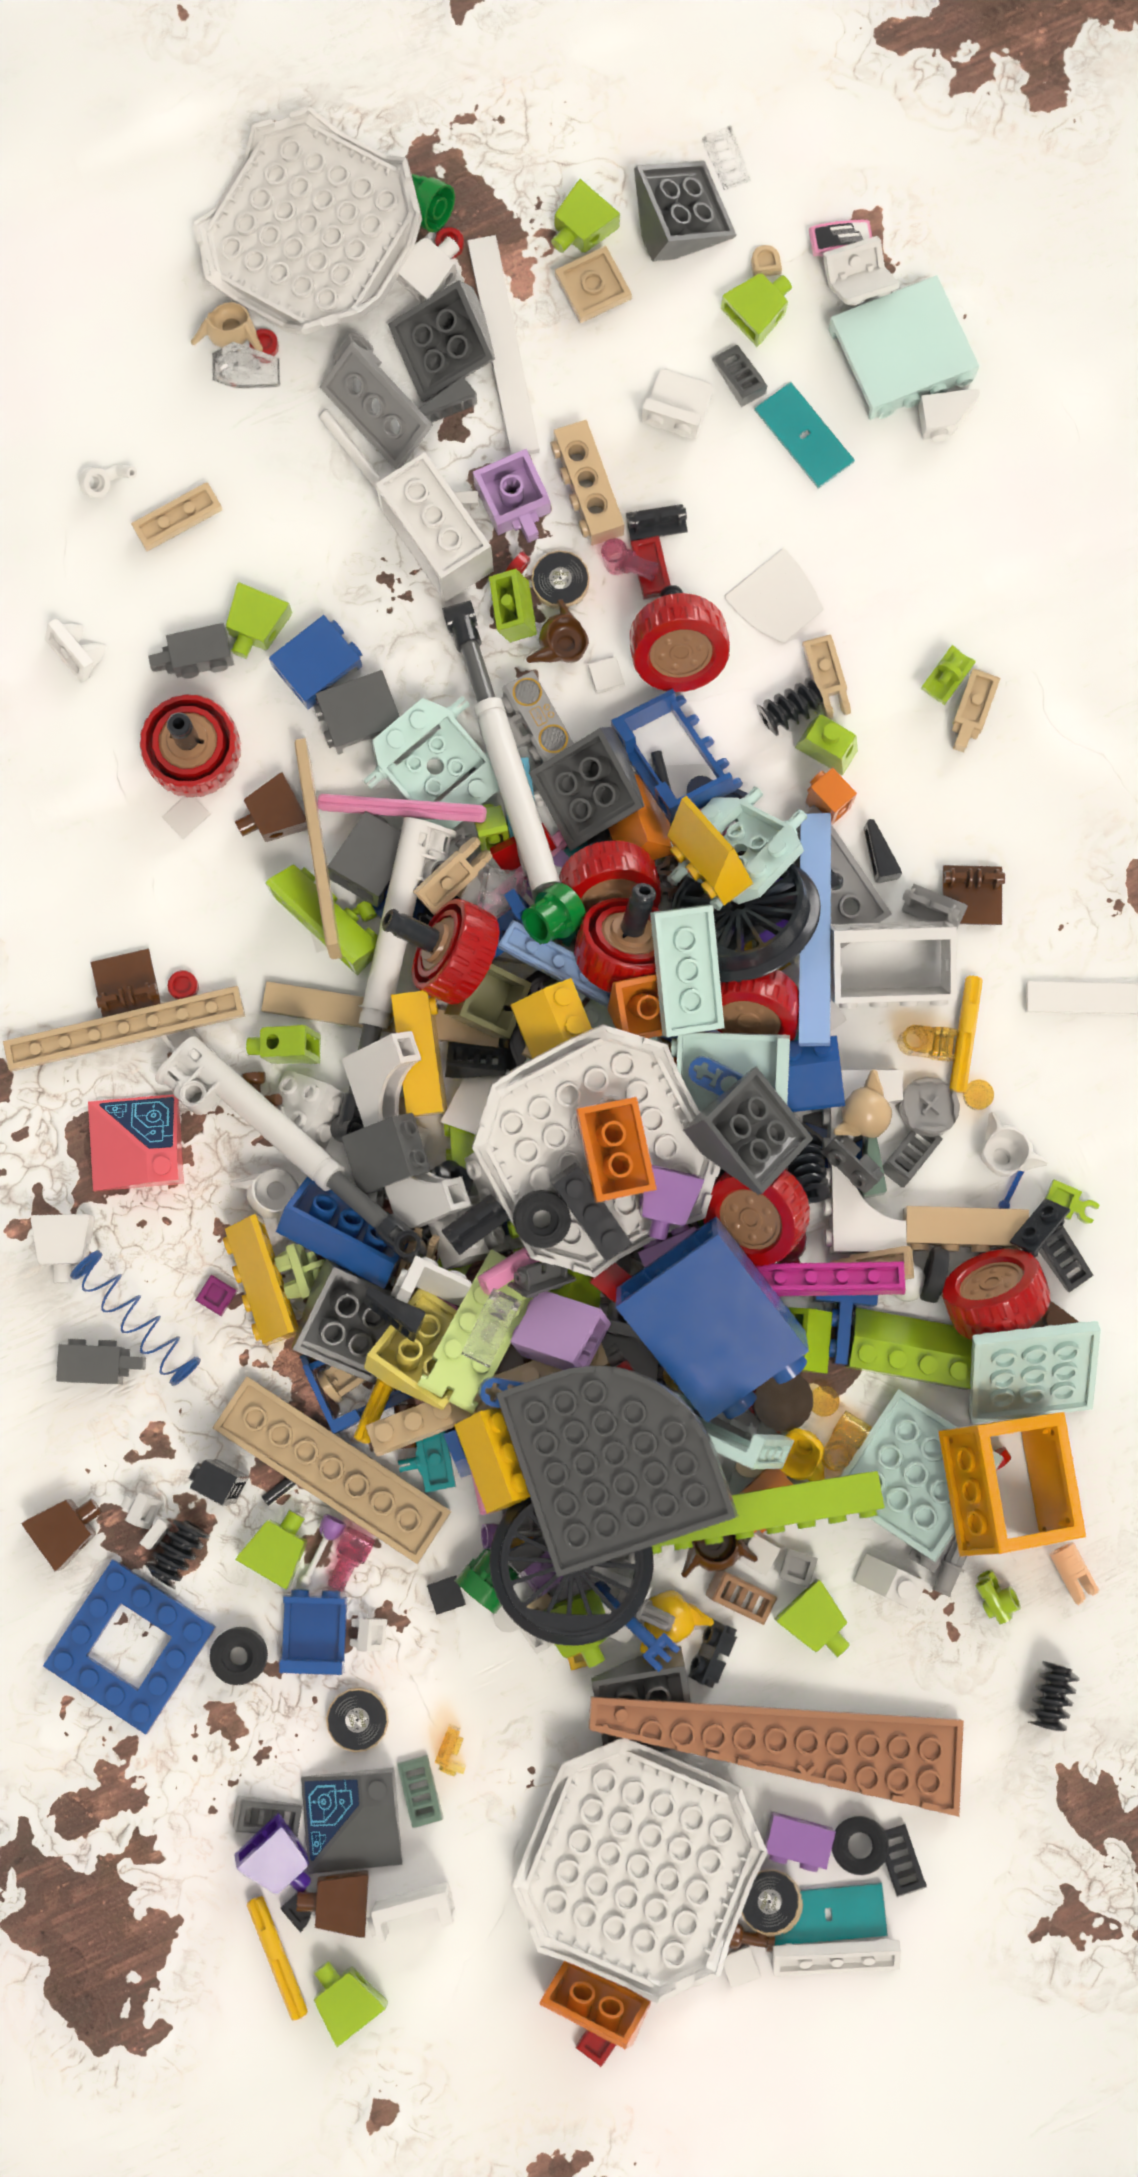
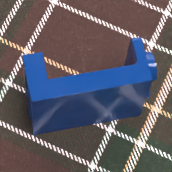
M322 615L268 657L272 668L307 710L317 704L316 693L328 689L353 668L359 670L363 667L360 658L363 654L354 642L348 644L342 637L344 631L334 619L330 622L325 615Z
M291 1589V1595L283 1596V1645L279 1673L342 1675L345 1673L348 1597H340V1591L322 1590V1596H309V1590Z

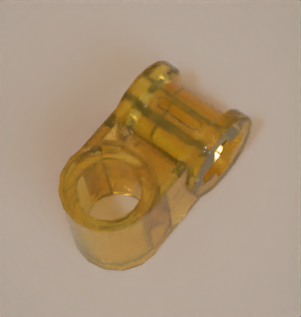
M911 1025L899 1035L897 1040L898 1048L903 1054L908 1056L924 1057L936 1061H955V1055L952 1053L954 1037L957 1036L958 1030L948 1027ZM912 1033L918 1036L920 1040L919 1047H912L908 1044L907 1034Z
M845 1410L833 1429L832 1436L824 1447V1454L821 1460L823 1465L832 1471H839L847 1467L857 1450L864 1443L872 1426ZM840 1449L842 1451L840 1457L844 1460L834 1464L831 1462L833 1456L829 1452Z

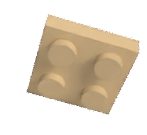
M607 246L555 270V276L580 323L632 299V293Z

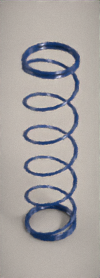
M100 1250L90 1253L72 1270L70 1277L73 1280H77L85 1275L82 1282V1290L84 1292L98 1290L115 1281L101 1303L102 1312L110 1313L135 1301L122 1320L120 1330L122 1333L135 1332L155 1321L141 1342L140 1352L141 1354H150L174 1342L161 1362L159 1373L161 1375H169L176 1372L169 1381L171 1386H176L196 1369L201 1359L199 1356H196L184 1365L163 1373L162 1367L171 1351L179 1342L180 1336L151 1351L144 1352L142 1350L144 1342L161 1316L158 1315L137 1328L124 1331L123 1325L132 1309L140 1300L141 1295L135 1296L114 1309L105 1310L103 1308L104 1303L114 1286L121 1279L122 1274L115 1276L98 1287L89 1290L85 1289L84 1284L88 1275L103 1256Z

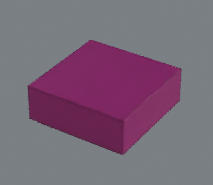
M210 1275L195 1301L222 1317L238 1290L217 1277Z

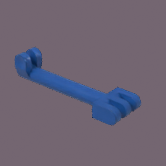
M601 1580L595 1583L596 1587L616 1608L620 1602L610 1593L612 1589ZM635 1617L625 1625L649 1648L643 1657L658 1672L662 1670L663 1666L654 1658L659 1654L668 1663L672 1658L663 1649L668 1645L675 1653L680 1650L665 1633L657 1639Z

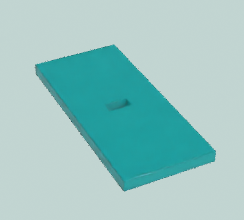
M792 382L755 407L754 411L818 489L855 462V459ZM808 431L809 435L801 439L800 436Z
M882 1883L800 1890L803 1910L799 1921L790 1931L775 1935L774 1945L888 1936ZM826 1908H831L832 1920H826Z

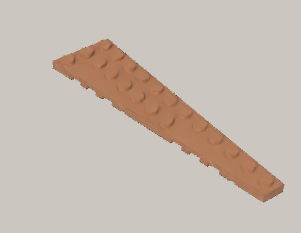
M590 1696L588 1729L591 1731L641 1741L655 1746L658 1745L675 1749L676 1751L692 1753L710 1759L726 1761L744 1767L960 1817L964 1720Z

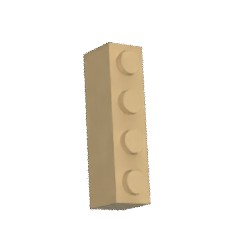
M906 1206L903 1208V1221H906L907 1245H910L912 1251H929V1246H941L942 1249L949 1252H959V1247H971V1252L974 1253L989 1252L990 1248L1020 1250V1247L1011 1244L1010 1240L1029 1218V1209Z

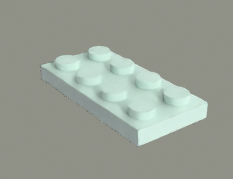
M708 904L650 913L662 1036L671 1037L724 1028L713 905Z

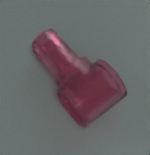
M612 538L605 541L602 545L601 555L607 572L613 575L629 574L631 572L649 581L654 580L659 569L658 563L637 556L635 551L627 549L626 544L621 539ZM614 554H621V557L618 559H610Z
M348 1526L337 1545L336 1551L338 1554L336 1557L338 1561L327 1585L343 1592L355 1567L359 1568L360 1564L364 1565L376 1540Z

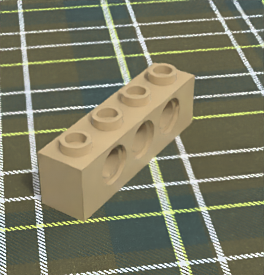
M587 419L555 429L554 441L550 442L552 453L555 459L560 458L563 466L560 468L561 478L564 485H570L572 494H569V499L573 511L579 510L582 520L578 521L583 538L588 537L591 546L623 536L625 524ZM580 454L584 458L580 461H573L570 459V456ZM583 480H590L593 482V485L586 488L582 487L579 483ZM599 506L603 511L599 514H593L589 511V508Z

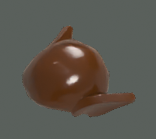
M562 599L557 601L560 614L549 617L542 626L538 638L541 648L526 658L528 663H551L557 661L574 663L579 661L587 650L589 637L581 623L569 611Z
M735 1534L723 1536L724 1542L705 1545L704 1539L692 1541L693 1547L688 1548L681 1575L683 1578H687L697 1566L707 1571H723L732 1567L737 1562L739 1556L747 1558L752 1562H756L758 1557L749 1549L743 1539L736 1540Z

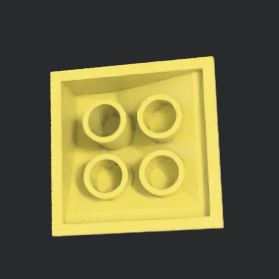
M419 1288L407 1303L426 1312L415 1341L412 1342L390 1325L367 1354L364 1369L390 1387L444 1410L454 1391L447 1388L441 1398L417 1384L423 1374L429 1376L437 1361L433 1360L432 1356L457 1310L435 1295Z

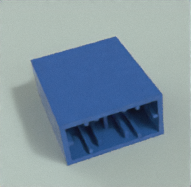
M717 1216L616 1289L617 1310L706 1422H709L720 1413H723L727 1419L738 1417L755 1402L757 1396L753 1392L754 1389L772 1377L777 1384H783L798 1375L807 1364V1360L803 1356L809 1352L804 1328Z

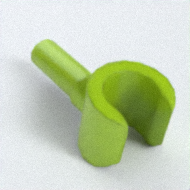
M366 901L359 903L356 908L351 910L356 915H360L363 922L378 916L372 904Z

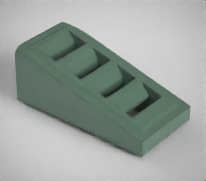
M866 1137L864 1155L867 1154L882 1168L880 1171L884 1174L877 1137ZM885 1176L866 1194L860 1190L863 1199L881 1196L886 1193Z
M428 1755L397 1763L412 1828L443 1820L444 1815ZM424 1767L425 1773L411 1777L407 1776V1771ZM427 1780V1786L411 1790L410 1784ZM430 1793V1799L414 1803L413 1797ZM433 1806V1812L422 1815L417 1814L416 1810Z

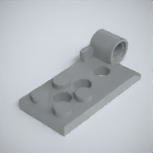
M350 332L335 353L334 360L336 364L321 384L320 389L394 469H399L405 464L433 424L379 367L382 362L374 355L371 343L360 334ZM356 377L361 382L359 393H356L353 389V381ZM374 398L378 399V401L380 402V411L378 414H376L372 409V401ZM393 419H396L400 426L397 434H394L391 430Z
M815 805L804 811L805 814L822 813ZM801 824L796 829L799 840L801 834ZM831 824V869L841 879L840 888L838 890H831V924L882 922L892 915L891 911ZM800 856L792 863L799 868ZM847 898L854 899L857 902L858 909L854 915H849L843 910L842 905ZM840 943V947L844 948L850 943Z

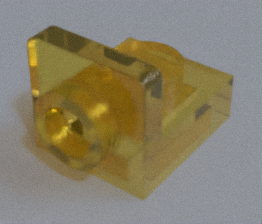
M449 1723L434 1763L440 1765L438 1770L456 1776L457 1772L464 1774L466 1764L450 1758L451 1754L458 1755L464 1738L459 1736L461 1728Z

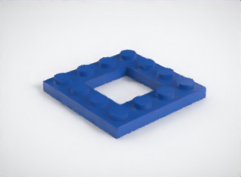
M112 1559L43 1667L146 1735L217 1626L117 1560ZM121 1604L172 1637L139 1689L88 1656Z

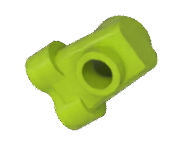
M993 1570L981 1573L977 1577L979 1582L975 1586L982 1599H985L983 1607L987 1616L990 1619L995 1617L999 1624L1010 1621L1013 1612L1021 1609L1020 1601L1014 1589L1009 1586L1001 1590Z

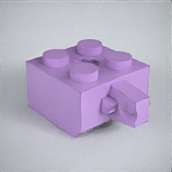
M527 449L473 471L474 486L497 535L512 529L515 531L521 529L528 543L539 539L534 523L539 521V517L551 513V502Z

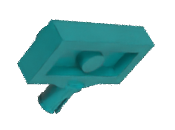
M446 1431L416 1442V1457L398 1460V1465L410 1463L408 1466L399 1467L400 1473L418 1469L423 1477L425 1493L456 1487L451 1455L443 1435L446 1434Z

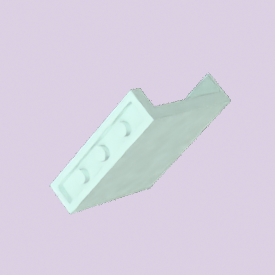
M938 275L831 317L828 330L833 340L838 338L870 408L869 420L879 417V419L886 418L892 415L896 409L904 406L905 408L914 407L919 404L922 395L946 393L949 388L957 385L958 387H964L970 384L976 377L979 369L978 361Z
M697 1032L678 1035V1039H672L671 1055L672 1057H677V1069L700 1112L716 1100L719 1095L697 1085L689 1077L688 1069L690 1063L698 1056L709 1057L742 1075H745L757 1066L787 1105L790 1035ZM703 1062L701 1066H694V1069L697 1070L696 1076L698 1078L708 1075L713 1078L709 1084L716 1086L717 1078L723 1072L722 1070L717 1069L715 1075L707 1070V1063ZM732 1076L725 1077L721 1081L722 1090L726 1091L737 1082V1079Z
M673 1392L694 1411L695 1407L684 1393ZM698 1417L709 1434L717 1453L751 1469H782L794 1443V1440L787 1436L754 1434L750 1441Z

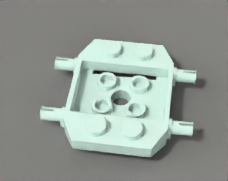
M461 696L450 707H444L421 698L372 740L377 767H375V770L363 779L364 783L367 784L375 777L367 785L368 788L372 789L384 778L391 783L405 800L433 802L474 767L476 771L439 802L482 805L499 790L489 755L481 750L456 720L457 716L470 706L466 701L457 708L465 701V698ZM437 725L440 727L436 733L396 766L394 761ZM429 760H440L443 764V771L438 775L431 774L427 770V762ZM417 818L451 830L462 822Z
M755 786L741 799L713 797L701 810L721 834L733 821L737 822L727 829L724 838L731 844L736 853L746 851L739 858L754 883L732 899L737 904L760 898L804 852L796 829L807 819L805 812L797 809L788 821L783 822L753 806L763 796L762 791ZM685 861L681 864L678 863L673 872L667 876V880L674 886H677L685 875L692 878L685 868L688 865ZM716 896L710 900V904L715 909L717 908V910H720L723 906Z

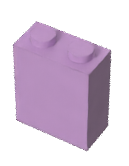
M545 1291L530 1300L527 1305V1311L520 1324L514 1329L510 1342L521 1356L561 1370L590 1365L611 1323L600 1308Z

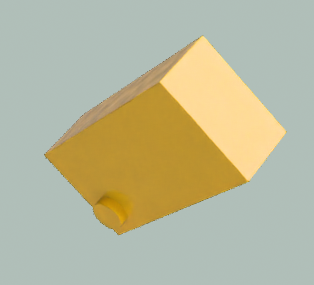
M424 991L393 994L391 999L396 1033L412 1031L422 1059L412 1066L402 1083L406 1114L413 1113L414 1117L444 1114L447 1110V1100L436 1015L438 1014L437 999L429 996Z

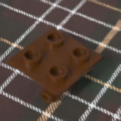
M943 865L942 895L968 905L960 924L1002 925V884H1005V872H1002V867Z
M149 948L91 962L98 995L96 1003L98 1008L101 1009L102 1018L161 1004Z

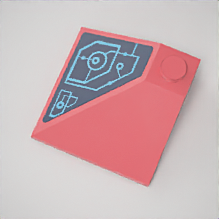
M174 1094L88 1102L93 1191L184 1184L179 1100Z

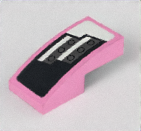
M869 220L830 222L811 226L808 229L813 256H823L824 252L872 238Z

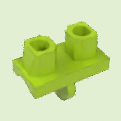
M951 645L921 689L943 705H946L976 661Z

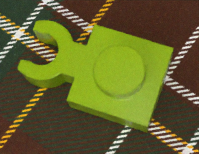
M1055 1179L1052 1180L1045 1196L1046 1199L1071 1210L1064 1219L1070 1220L1074 1213L1084 1224H1091L1094 1219L1085 1215V1208L1091 1207L1097 1210L1100 1206L1093 1200H1086L1084 1202L1079 1200L1082 1191Z

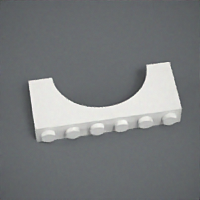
M412 1031L390 1034L341 1059L364 1128L399 1115V1096L402 1083L412 1066L422 1060ZM428 1172L385 1187L393 1213L412 1230L472 1206L462 1177L445 1179Z
M841 1070L845 1101L854 1090L864 1087L871 1070ZM877 1070L883 1087L884 1098L890 1105L899 1104L903 1100V1070ZM843 1106L822 1109V1125L827 1126V1138H823L822 1149L836 1136L833 1130L842 1122ZM847 1135L853 1141L854 1136ZM828 1161L826 1177L828 1178L830 1194L829 1198L824 1200L823 1208L824 1216H829V1228L824 1230L825 1247L830 1248V1254H860L907 1246L906 1221L891 1219L874 1210L863 1199L857 1187L837 1167Z

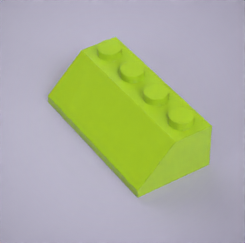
M293 864L269 878L265 884L271 895L326 946L317 886L314 883L316 881L315 876L305 867L300 870ZM332 893L342 958L339 959L358 976L373 960L378 935L371 928L367 927L364 930L356 923L359 920L357 915L348 907L344 910L335 903L338 898Z
M856 1307L846 1368L957 1389H971L972 1340L959 1334L953 1325Z

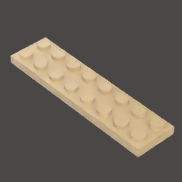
M246 1376L212 1427L416 1564L419 1563L452 1512L248 1376Z

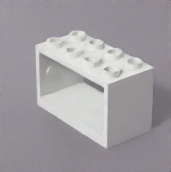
M426 452L375 483L381 511L444 602L452 599L494 571L491 545Z
M948 921L831 924V1000L835 1004H839V1008H857V1003H869L870 1007L881 1008L888 1007V1002H900V1006L912 1007L918 1006V1001H930V1005L944 1006L948 1005V1000H957V927ZM941 940V986L841 989L843 967L842 962H840V943Z

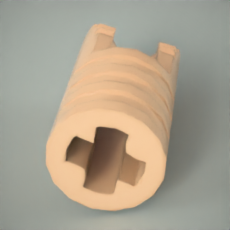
M1074 1542L1063 1545L1049 1554L1074 1603L1080 1605L1086 1599L1082 1591L1083 1589L1092 1596L1098 1593L1099 1589Z

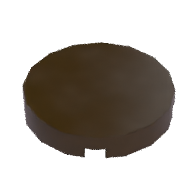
M799 1374L783 1384H777L772 1377L753 1390L757 1396L752 1404L753 1411L760 1422L770 1429L778 1432L791 1431L802 1426L810 1417L813 1409V1392L809 1383Z

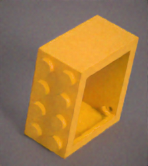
M1064 1412L938 1431L959 1557L1002 1554L1086 1537ZM1021 1432L1039 1533L1008 1539L990 1437Z

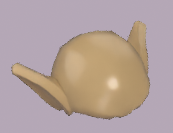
M235 302L223 303L211 313L209 312L207 318L191 340V344L196 345L208 335L215 346L225 350L239 349L248 340L257 352L263 350L248 310L243 305Z
M872 1069L865 1081L864 1087L854 1090L846 1099L845 1106L842 1108V1122L833 1130L835 1135H862L868 1138H876L889 1127L892 1109L889 1102L884 1098V1091L877 1070Z

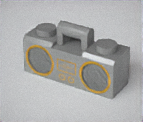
M534 671L502 687L503 697L501 700L503 701L507 714L512 712L514 715L508 718L517 748L519 749L530 743L531 747L528 748V751L535 764H543L574 744ZM520 722L523 723L526 731L528 732V734L525 736L522 735L519 727L517 726V724Z

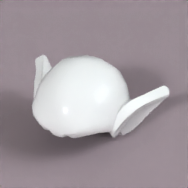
M989 1113L985 1132L986 1142L981 1151V1160L988 1169L1000 1177H1008L1017 1171H1028L1047 1166L1049 1163L1047 1159L1033 1153L1032 1143L1024 1132L1014 1126H1002L996 1113Z
M279 1167L271 1168L264 1172L261 1171L241 1179L231 1180L229 1183L231 1187L247 1189V1201L253 1210L264 1218H276L278 1224L285 1206L299 1188L296 1179L287 1170Z

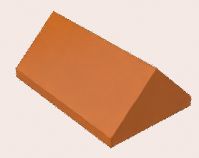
M634 774L645 807L610 827L608 831L612 841H625L640 846L649 853L653 860L672 855L670 848H672L671 841L667 836L671 827L670 823L639 775Z
M656 973L613 982L607 1010L616 1029L645 1038L662 1036Z
M637 1097L577 1108L576 1114L595 1202L657 1190Z
M564 1961L541 1998L539 2005L626 2050L633 2046L652 2001L620 1984Z

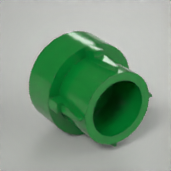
M411 173L422 215L420 227L432 233L437 232L447 223L452 214L455 204L454 189L451 185L437 178L420 177Z
M555 883L536 896L535 904L524 910L521 919L530 937L541 945L551 940L553 941L557 937L566 938L579 930L586 912L581 899L574 890L565 884Z
M484 1549L476 1559H472L455 1579V1582L483 1607L496 1614L502 1606L496 1596L491 1580L490 1549ZM509 1565L511 1580L520 1578L518 1572Z

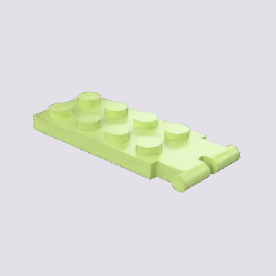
M492 1249L488 1253L468 1293L432 1356V1359L437 1361L429 1376L423 1374L417 1384L441 1398L447 1388L454 1391L449 1402L471 1414H474L479 1404L474 1401V1398L478 1393L481 1382L494 1376L511 1344L510 1341L514 1329L520 1324L527 1311L528 1303L534 1298L521 1296L518 1292L508 1287V1283L490 1295L482 1291L477 1277L507 1258Z

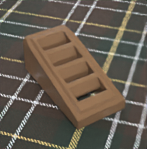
M725 1570L715 1572L705 1594L712 1601L762 1625H765L778 1598ZM739 1585L741 1587L734 1601L732 1602L730 1601V1599L736 1589V1586ZM748 1591H751L752 1594L745 1608L741 1607ZM759 1596L764 1597L757 1613H753L752 1611Z

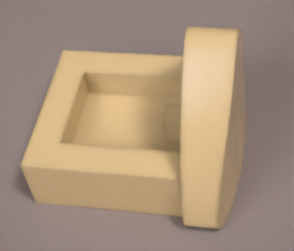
M333 1366L325 1371L322 1369L317 1373L321 1387L337 1403L343 1401V1396L366 1381Z

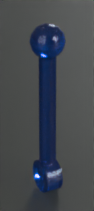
M1025 1171L1017 1172L1004 1200H1001L998 1204L999 1209H1010L1009 1202Z

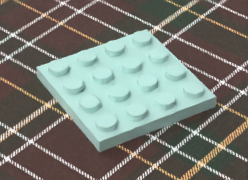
M1077 1322L973 1335L969 1399L971 1424L1059 1412L1092 1410L1101 1334L1099 1322Z
M898 1389L841 1476L878 1471L885 1509L877 1510L878 1516L868 1518L933 1562H936L955 1533L938 1431L958 1427ZM993 1451L995 1468L997 1470L1004 1458Z

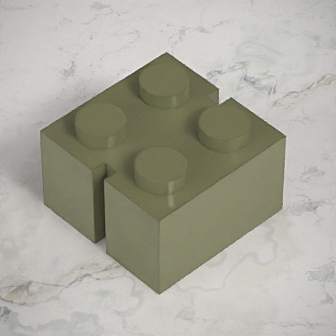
M491 964L486 976L473 994L459 1004H448L444 1014L491 1037L510 1039L517 1021L512 1011H502L503 1006L511 1008V1004L527 997L532 983Z

